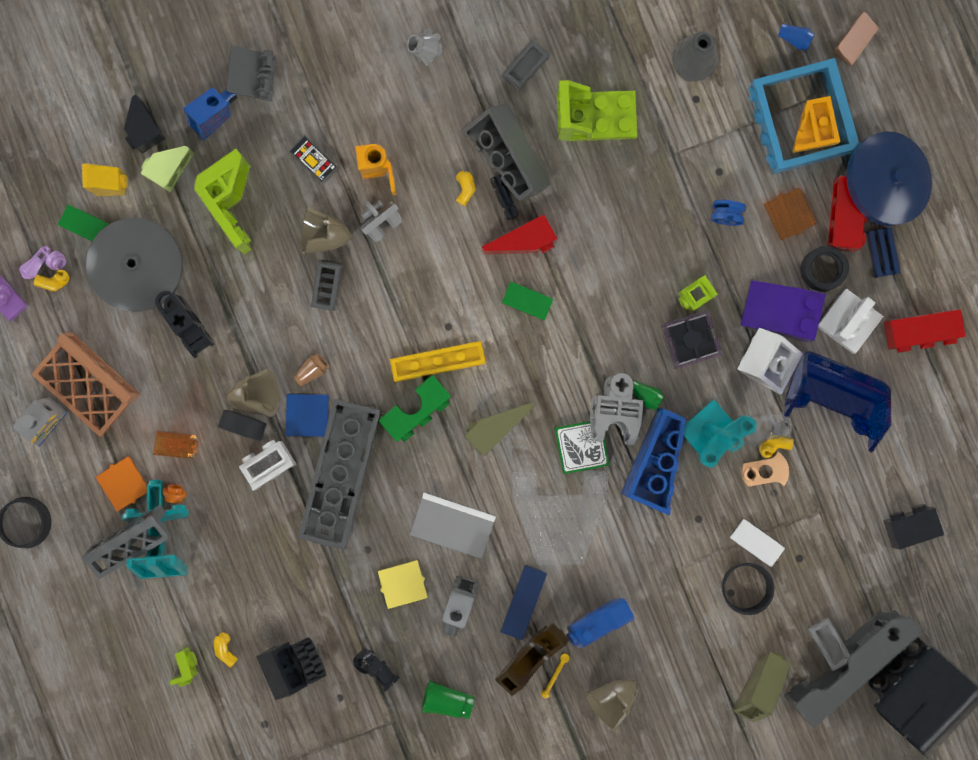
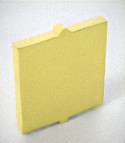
M418 560L378 571L382 585L380 591L384 593L388 609L428 598L424 585L425 577L421 574Z

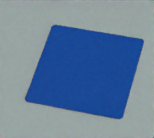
M287 394L286 436L324 437L328 424L329 396Z

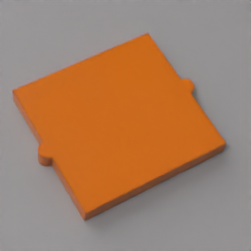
M130 456L115 465L111 464L109 469L96 476V479L117 512L131 503H137V499L147 494V483Z

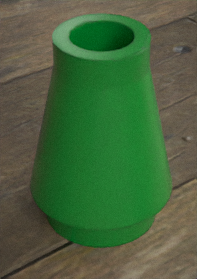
M636 380L633 383L632 395L638 400H642L643 405L647 409L656 411L665 397L661 390Z

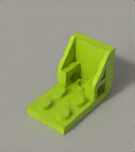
M559 80L557 89L558 139L564 141L636 139L635 91L591 92V87L570 80Z
M235 149L197 175L194 189L234 247L243 254H246L252 250L248 244L251 242V239L239 226L236 227L235 224L238 221L232 212L228 210L241 201L251 166L242 154Z

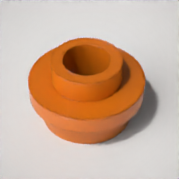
M170 484L163 489L162 494L166 502L182 503L187 492L180 485Z

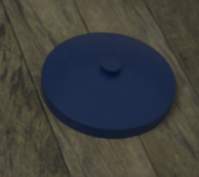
M886 131L867 137L853 150L847 166V185L854 204L866 218L883 226H897L914 220L925 209L931 195L932 175L926 156L913 140L903 134Z

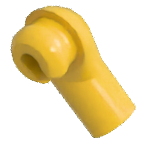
M460 171L456 175V180L460 183L462 191L455 201L465 207L475 192V184L471 173Z

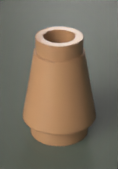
M316 353L314 356H309L293 377L303 387L305 384L325 374L329 365L321 355Z

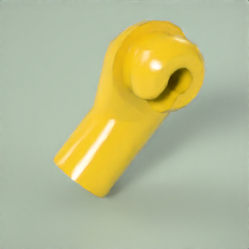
M65 270L56 271L57 274L51 278L36 275L34 286L55 292L66 286L70 278Z
M772 435L761 443L759 451L763 457L769 458L779 448L792 450L793 439Z
M221 632L213 641L215 655L231 668L238 658L228 651L227 643L230 641V636L225 632Z

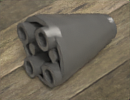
M699 32L684 37L677 43L672 52L673 67L678 75L687 82L705 80L712 75L718 64L719 56L715 40L708 32Z

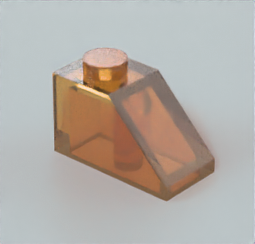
M173 431L156 432L153 455L189 459L193 458V454L197 453L198 440H196V435Z

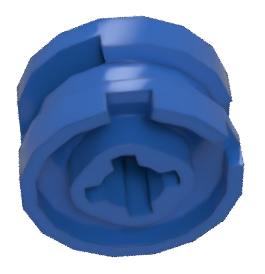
M715 200L713 202L712 208L714 213L711 214L712 222L730 226L744 224V217L742 215L746 211L745 204L731 200Z

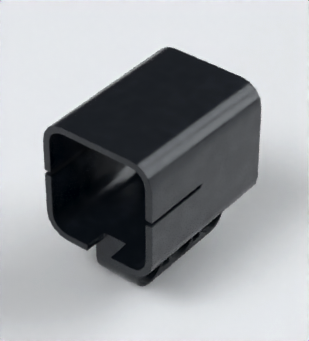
M917 637L912 641L919 646L916 652L910 653L904 648L892 659L902 662L900 669H890V662H888L867 682L871 690L880 698L873 705L877 713L903 737L907 736L905 739L928 759L978 706V685L935 648L929 647ZM876 677L885 678L886 683L883 687L873 686V680Z

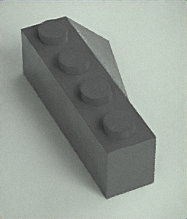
M507 103L489 107L461 130L465 137L469 136L474 142L473 146L475 149L486 156L489 160L487 162L489 166L500 173L501 180L518 201L534 197L551 185Z

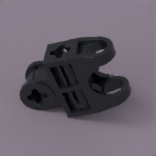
M162 291L157 295L155 299L157 309L194 358H197L199 356L198 353L208 346L212 347L215 345L213 339L204 329L203 324L183 297L170 291ZM165 295H170L165 299L163 308L161 306L162 297ZM173 300V305L169 308V303Z

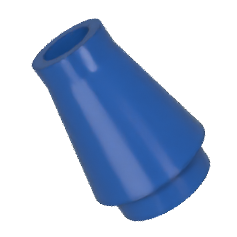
M783 23L778 37L784 39L800 51L802 49L807 51L815 33L811 32L810 28Z

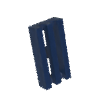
M892 227L867 232L875 278L901 273ZM884 234H885V236H886V241H887V246H888V251H889V257H890V262H891L892 270H890V265H889V259H888V254H887V249H886ZM877 235L880 245V253L884 266V272H881L877 252V246L875 241V236Z

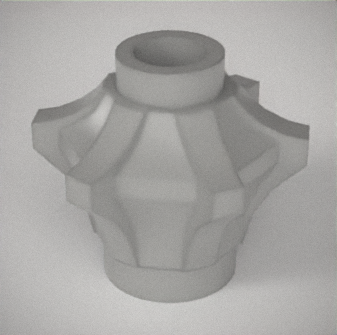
M426 29L422 34H412L407 41V49L410 53L416 55L418 62L423 61L426 66H431L433 59L439 57L442 53V45L439 43L441 36L438 33L432 34L431 29Z

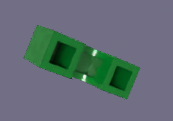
M434 375L415 389L422 400L421 409L416 414H405L396 405L378 420L396 442L400 440L406 442L414 435L412 431L418 425L424 427L433 419L430 416L436 410L442 412L451 404L448 400L452 397Z

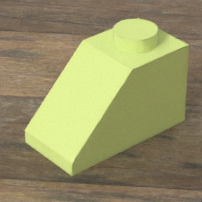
M187 146L153 153L150 158L148 157L144 161L141 174L171 192L195 153Z

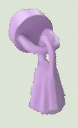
M43 246L29 261L20 266L19 271L24 279H33L45 260L46 265L50 269L61 270L66 264L65 256L59 251L51 252L49 247ZM41 253L44 254L42 259L38 257Z

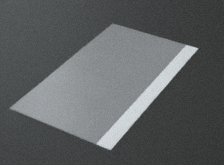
M423 493L410 535L482 559L496 516Z

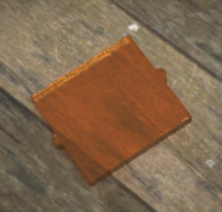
M799 188L786 194L781 193L778 198L763 204L781 241L795 234L800 235L801 231L816 225Z

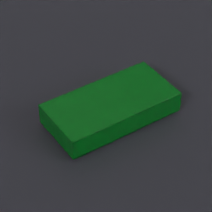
M67 204L57 225L93 241L96 235L108 226L109 223Z
M510 281L501 304L545 321L553 298Z

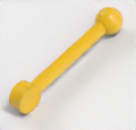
M563 653L560 655L561 661L546 689L541 692L543 698H549L550 690L564 663H567L570 659L568 654Z

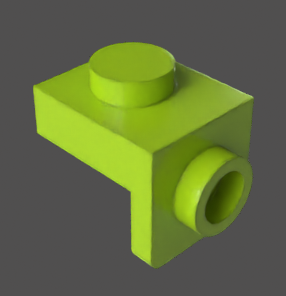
M187 647L175 653L181 675L173 677L169 681L170 686L178 684V687L190 684L192 683V678L198 674L196 655Z

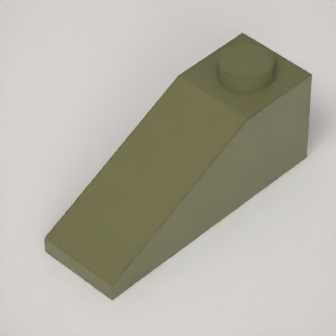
M529 403L481 419L478 423L473 420L464 429L467 432L464 437L485 456L534 405Z

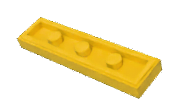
M482 341L393 358L390 359L394 382L483 365L486 364Z

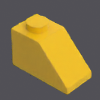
M82 164L84 189L97 197L125 195V188H128V178L118 167Z

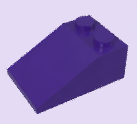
M751 280L740 326L755 330L761 328L804 342L815 341L826 294Z

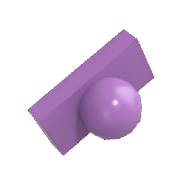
M0 275V312L8 321H13L29 305Z

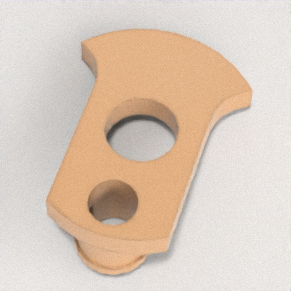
M776 452L770 459L743 463L741 473L743 481L748 487L772 482H779L782 486H785L789 478V466L784 456ZM762 465H768L771 468V475L768 478H762L759 474V469ZM751 470L753 477L749 479L747 473Z

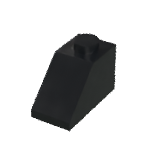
M136 94L132 96L124 130L128 135L125 139L133 150L136 148L143 154L166 140L142 99Z

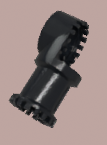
M361 650L353 659L354 667L360 673L369 674L370 677L374 676L383 686L382 690L386 692L393 686L392 682L395 684L400 677L398 674L395 675L386 666L385 660L380 662L373 652L370 653L371 650Z

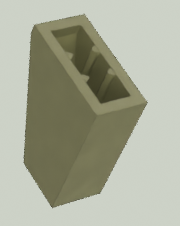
M769 652L761 656L735 704L733 712L751 722H756L772 715L792 663L776 652Z

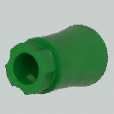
M429 680L423 697L421 713L469 719L473 709L474 696Z

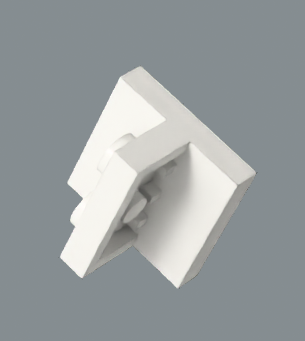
M845 288L819 321L818 328L852 354H856L884 316L872 308L875 304L869 297L860 299Z

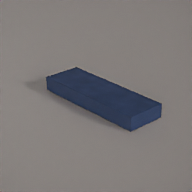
M524 565L500 630L501 633L523 641L547 576L546 572Z

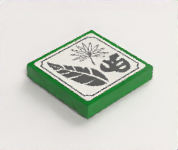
M590 421L554 428L563 474L610 466L605 439L602 442L593 440Z

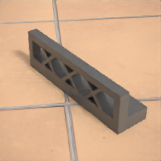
M158 505L91 545L82 556L83 561L101 579L127 564V559L137 558L168 540L172 534L161 522V518L166 511L161 505ZM155 526L162 536L154 537L148 535L149 528ZM131 539L143 540L142 547L131 546ZM114 549L124 550L125 557L113 556ZM95 560L108 561L107 568L102 570Z

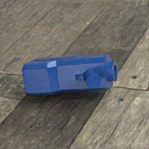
M614 598L567 626V637L573 646L576 645L577 648H584L611 631L633 621L634 615L624 598Z

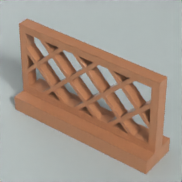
M73 332L62 333L57 339L58 343L39 364L32 375L99 437H102L131 402L136 401L141 394ZM62 348L68 353V363L58 362V352ZM69 365L70 379H60L59 366ZM75 365H82L85 368L86 378L76 379ZM47 366H53L54 380H48L41 374ZM86 381L87 395H77L76 382ZM92 381H99L102 384L103 394H93ZM60 382L71 383V395L65 396L61 392ZM110 396H116L122 402L117 410H110ZM93 397L104 398V410L94 411ZM77 398H88L89 411H81L78 408ZM105 413L106 423L100 428L95 423L94 414Z

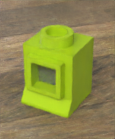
M704 275L678 293L680 295L678 300L685 310L689 309L692 312L718 294Z

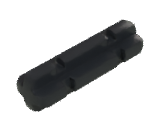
M501 175L492 177L490 182L493 189H496L495 193L502 209H505L506 218L510 220L517 217L518 210L516 206H513V199L507 186H504Z

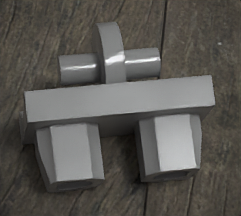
M366 201L364 204L368 209L361 215L365 220L371 215L373 216L359 228L365 235L368 234L375 242H378L386 235L379 227L383 221L386 220L392 228L402 223V219L397 212L399 208L391 201L377 212V210L384 206L381 201H377L374 205Z

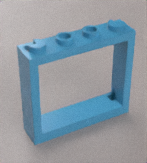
M835 58L754 79L749 85V100L755 106V122L760 124L762 131L760 133L761 143L763 146H766L768 152L766 160L773 170V174L852 154L859 144ZM821 72L827 94L831 97L842 146L784 161L763 87Z

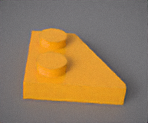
M830 96L805 102L793 146V153L840 143Z

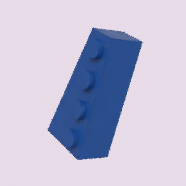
M657 409L622 489V495L670 516V503L674 494V480L679 465L678 457L682 447L686 418L666 409Z

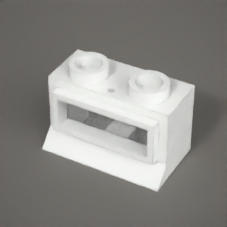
M272 440L262 446L264 451L260 454L255 455L253 452L242 459L244 464L239 466L249 482L252 491L260 489L265 483L277 478L287 469L297 465L282 441L276 443Z

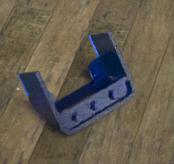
M807 351L804 353L786 393L784 416L789 417L794 407L805 408L811 401L851 418V425L854 431L859 435L868 437V451L873 453L891 427L890 387L877 378L815 352Z

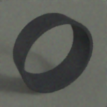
M32 497L17 498L0 510V538L10 546L17 548L35 547L47 538L51 530L50 512L38 499ZM22 502L33 506L41 518L39 534L33 541L25 545L13 543L8 539L3 530L4 513L13 503Z
M742 563L735 565L727 571L723 578L722 593L728 606L739 614H758L770 605L774 597L775 587L773 579L769 572L758 564ZM740 566H750L757 569L763 575L766 582V593L763 599L751 608L737 607L725 595V583L728 576Z

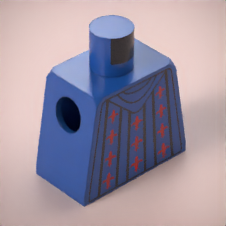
M210 88L183 108L188 125L203 141L230 118L229 105L237 99L236 94L226 92V89L219 94L214 88Z

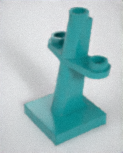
M712 400L685 423L683 437L699 454V460L704 466L715 467L727 450L735 452L745 443L742 438L753 434L756 431L757 424L752 417L743 415L733 421L719 404Z
M150 480L149 485H147V512L158 505L164 508L162 480ZM173 505L172 510H167L163 515L161 522L165 525V521L187 518L189 517V511L185 505ZM126 509L124 514H122V521L130 523L145 513H139L138 509ZM155 526L149 528L148 535L154 537L162 536ZM165 541L147 551L146 557L127 559V569L139 579L187 575V565L176 555H166Z

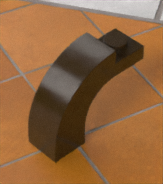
M554 623L548 627L544 626L514 655L496 677L495 681L511 696L515 695L525 687L535 672L552 655L568 644L570 639Z

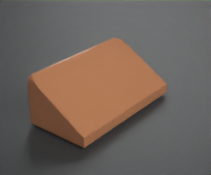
M863 11L833 51L836 56L850 66L853 65L879 29L867 13Z

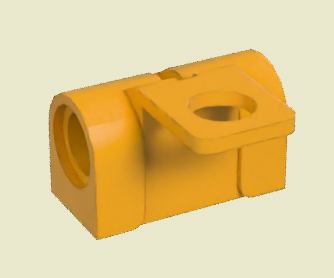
M378 144L355 146L358 170L362 178H378L389 172L392 195H396L393 168L383 147ZM375 159H381L378 163H372Z

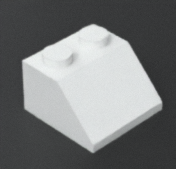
M759 328L756 335L752 338L747 352L742 357L738 370L748 378L782 395L803 353L783 336Z

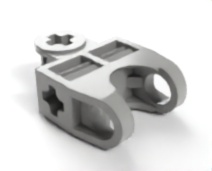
M619 373L608 377L604 382L603 396L597 395L592 397L590 425L594 441L602 442L605 437V431H608L609 426L614 423L620 427L621 433L624 435L625 445L635 444L642 423L643 401L632 399L633 381L629 375ZM615 383L621 386V390H619V387L615 386Z

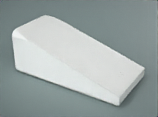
M745 519L741 521L730 536L732 540L770 567L773 566L785 549Z

